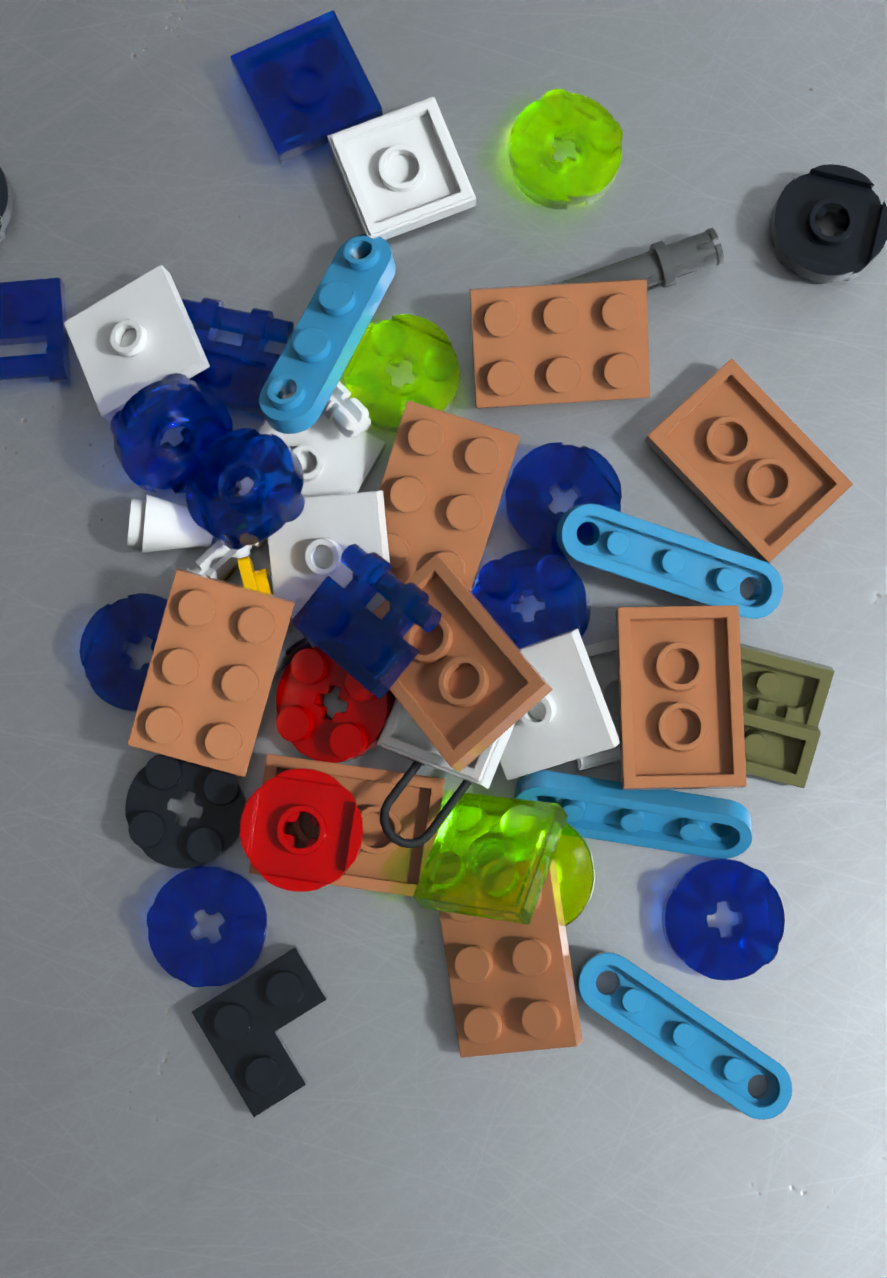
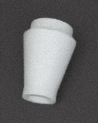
M150 495L146 496V500L131 499L127 546L142 547V553L191 547L210 548L214 513L198 511Z

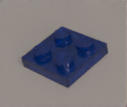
M334 10L230 56L238 79L280 164L328 143V136L383 115L379 100Z

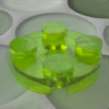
M564 89L547 91L541 99L532 102L520 113L510 133L508 146L509 161L517 186L528 198L551 209H567L568 205H578L585 201V205L598 200L611 187L619 170L622 159L621 143L623 139L620 124L613 119L608 110L589 97L569 93ZM556 141H572L576 144L575 150L580 154V157L577 160L567 157L562 163L554 159L556 149L552 144Z
M393 315L392 319L382 320L375 325L374 322L369 324L344 370L346 388L351 392L349 398H357L368 409V417L371 419L373 426L395 433L398 431L407 400L447 412L455 400L460 380L457 355L451 347V341L439 326L416 315ZM403 360L410 361L413 364L412 374L417 377V380L413 384L405 383L402 387L392 385V376L386 373V369L389 365L399 367Z

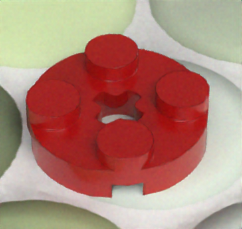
M324 643L313 648H306L298 651L293 656L291 663L286 667L280 678L276 693L277 731L283 739L291 742L299 752L311 759L330 763L349 761L362 756L369 749L377 746L395 702V696L355 645ZM334 686L340 688L339 698L347 702V709L345 712H336L332 718L327 714V707L324 706L323 700L325 694L331 693Z
M299 768L286 770L276 775V777L267 780L248 799L240 822L241 845L253 868L268 883L283 890L294 892L318 890L339 880L356 861L363 842V818L353 794L334 777L313 769ZM300 812L310 813L311 824L320 827L318 839H308L306 848L295 847V837L285 834L287 822H297Z

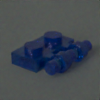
M205 297L201 302L182 298L181 300L191 323L194 324L193 328L210 367L164 394L264 415L259 404L260 392L280 357V354L266 352L264 348L269 340L287 344L294 331V323L274 318L273 312L269 310L253 308L251 312L226 308L221 300ZM220 330L244 335L241 346L214 340Z
M351 544L342 553L341 562L353 572V579L344 588L330 576H327L290 623L370 693L381 699L420 652L403 638L414 623L424 632L432 631L439 624L442 614L428 603L429 596L415 583L405 584L391 572L390 563L376 552L367 553L359 545ZM376 593H379L390 603V610L382 619L366 607Z

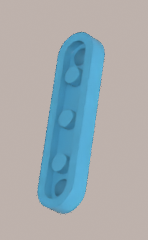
M366 234L355 236L343 243L334 256L260 392V407L268 424L274 430L284 434L300 433L313 426L321 416L395 276L396 263L388 242L382 237L373 239ZM294 392L291 397L282 399L284 395Z
M579 504L573 506L562 515L557 525L556 537L559 548L569 559L706 606L739 605L740 617L758 619L771 614L779 605L783 595V583L780 574L771 564L601 505ZM584 522L589 523L594 530L593 539L586 545L581 544L577 539V529ZM749 577L753 581L754 591L749 598L744 599L740 594V584Z
M540 770L524 775L515 787L514 813L521 823L536 830L716 859H728L739 856L749 848L752 842V819L749 811L742 804L729 799L673 790H622L621 782L548 770Z
M600 952L590 956L582 964L577 975V989L582 1000L592 1010L745 1115L754 1119L766 1120L778 1116L786 1109L792 1096V1082L788 1072L780 1063L623 956L613 952ZM604 971H612L617 977V986L610 993H601L596 987V979ZM755 1075H764L767 1080L765 1092L759 1096L750 1095L748 1092L749 1080Z

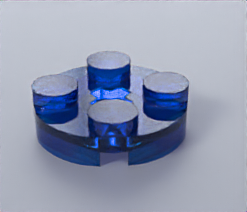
M173 373L165 376L160 381L145 386L135 393L123 408L113 416L110 422V430L114 436L116 457L126 474L136 485L146 491L155 493L157 492L154 488L162 490L172 488L174 493L178 494L190 492L201 487L222 469L229 455L225 448L229 441V432L233 436V422L228 410L211 389L204 384L191 381L184 374ZM179 426L185 427L180 432L183 438L180 444L173 446L172 443L167 441L160 445L164 434L168 430Z
M242 428L229 432L211 443L198 459L203 467L197 475L196 482L189 477L186 488L187 508L194 522L226 547L235 550L241 549L246 545L258 543L272 536L286 522H291L298 518L305 505V499L301 493L304 484L303 469L295 452L280 437L272 433L271 435L260 434L253 428ZM249 477L254 482L251 490L244 496L234 498V495L242 489L240 481Z
M563 442L547 443L533 449L513 469L505 492L506 518L515 537L528 550L552 562H561L569 559L559 548L556 537L557 525L564 512L561 511L555 514L548 507L553 501L550 494L552 489L558 487L562 493L573 490L578 496L573 506L597 504L621 512V483L616 471L600 453L583 445L580 448L574 445H562ZM584 522L577 529V539L583 545L590 543L594 536V530L589 523Z
M539 549L519 550L509 553L501 559L489 561L480 570L479 582L473 590V595L519 649L575 629L579 630L582 638L587 630L591 613L588 591L569 561L560 554H553ZM535 596L537 601L545 602V608L535 611L534 621L525 622L523 615L516 612L517 605L523 603L524 598Z
M148 593L127 595L128 598L119 599L113 604L108 603L97 610L87 623L80 642L81 664L84 666L85 675L96 695L108 704L132 713L137 712L150 663H144L140 670L132 669L133 658L126 654V648L130 643L140 645L145 637L153 640L151 650L154 651L168 601L163 597Z
M730 859L707 860L691 866L675 882L672 890L668 892L662 908L663 933L669 948L688 968L707 978L724 981L736 980L754 974L763 965L769 964L775 959L784 933V909L777 890L770 883L769 878L764 872L754 869L741 861ZM726 901L729 911L737 912L739 917L738 924L731 926V934L721 937L719 928L709 927L707 923V915L715 914L717 912V903Z
M194 867L171 878L157 893L155 901L147 913L148 940L157 962L173 978L183 981L194 988L222 986L242 977L260 959L268 938L269 912L261 892L244 875L223 867ZM202 909L209 916L219 912L224 918L225 922L218 928L222 937L216 943H213L208 937L198 939L193 932V929L198 925V920L195 916Z

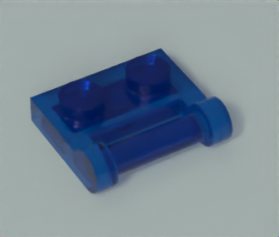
M61 278L0 282V346L47 342L46 353L0 357V380L49 376L51 382L70 380L68 332L64 325V322L67 321L65 285Z

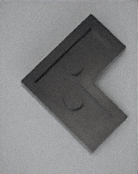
M297 946L192 1011L196 1021L253 1117H256L299 1090L308 1082L277 1031L328 998Z

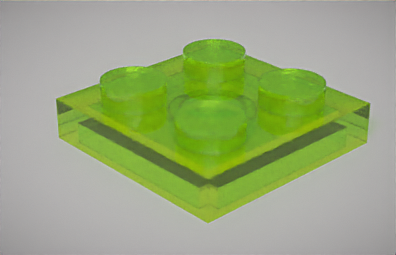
M465 793L440 826L413 898L424 909L529 925L568 815L558 803Z

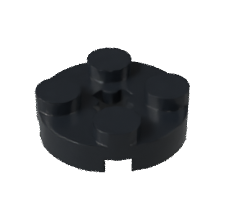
M834 164L812 168L808 174L799 176L796 180L794 178L782 191L772 212L771 236L775 244L774 253L777 260L782 265L790 267L800 276L817 282L834 283L850 281L858 277L876 259L887 240V205L885 201L881 204L878 195L872 190L874 184L870 179L853 168ZM826 212H833L836 214V223L844 226V233L835 232L833 236L825 235L822 233L821 228L816 225L815 219H823Z
M159 754L151 758L147 765L137 773L128 790L125 805V815L129 825L128 832L132 841L154 861L173 868H197L216 861L237 843L240 838L241 817L247 800L239 779L235 774ZM186 791H191L195 793L194 803L203 807V812L200 818H190L187 826H181L177 823L178 814L171 811V804L174 799L182 800Z

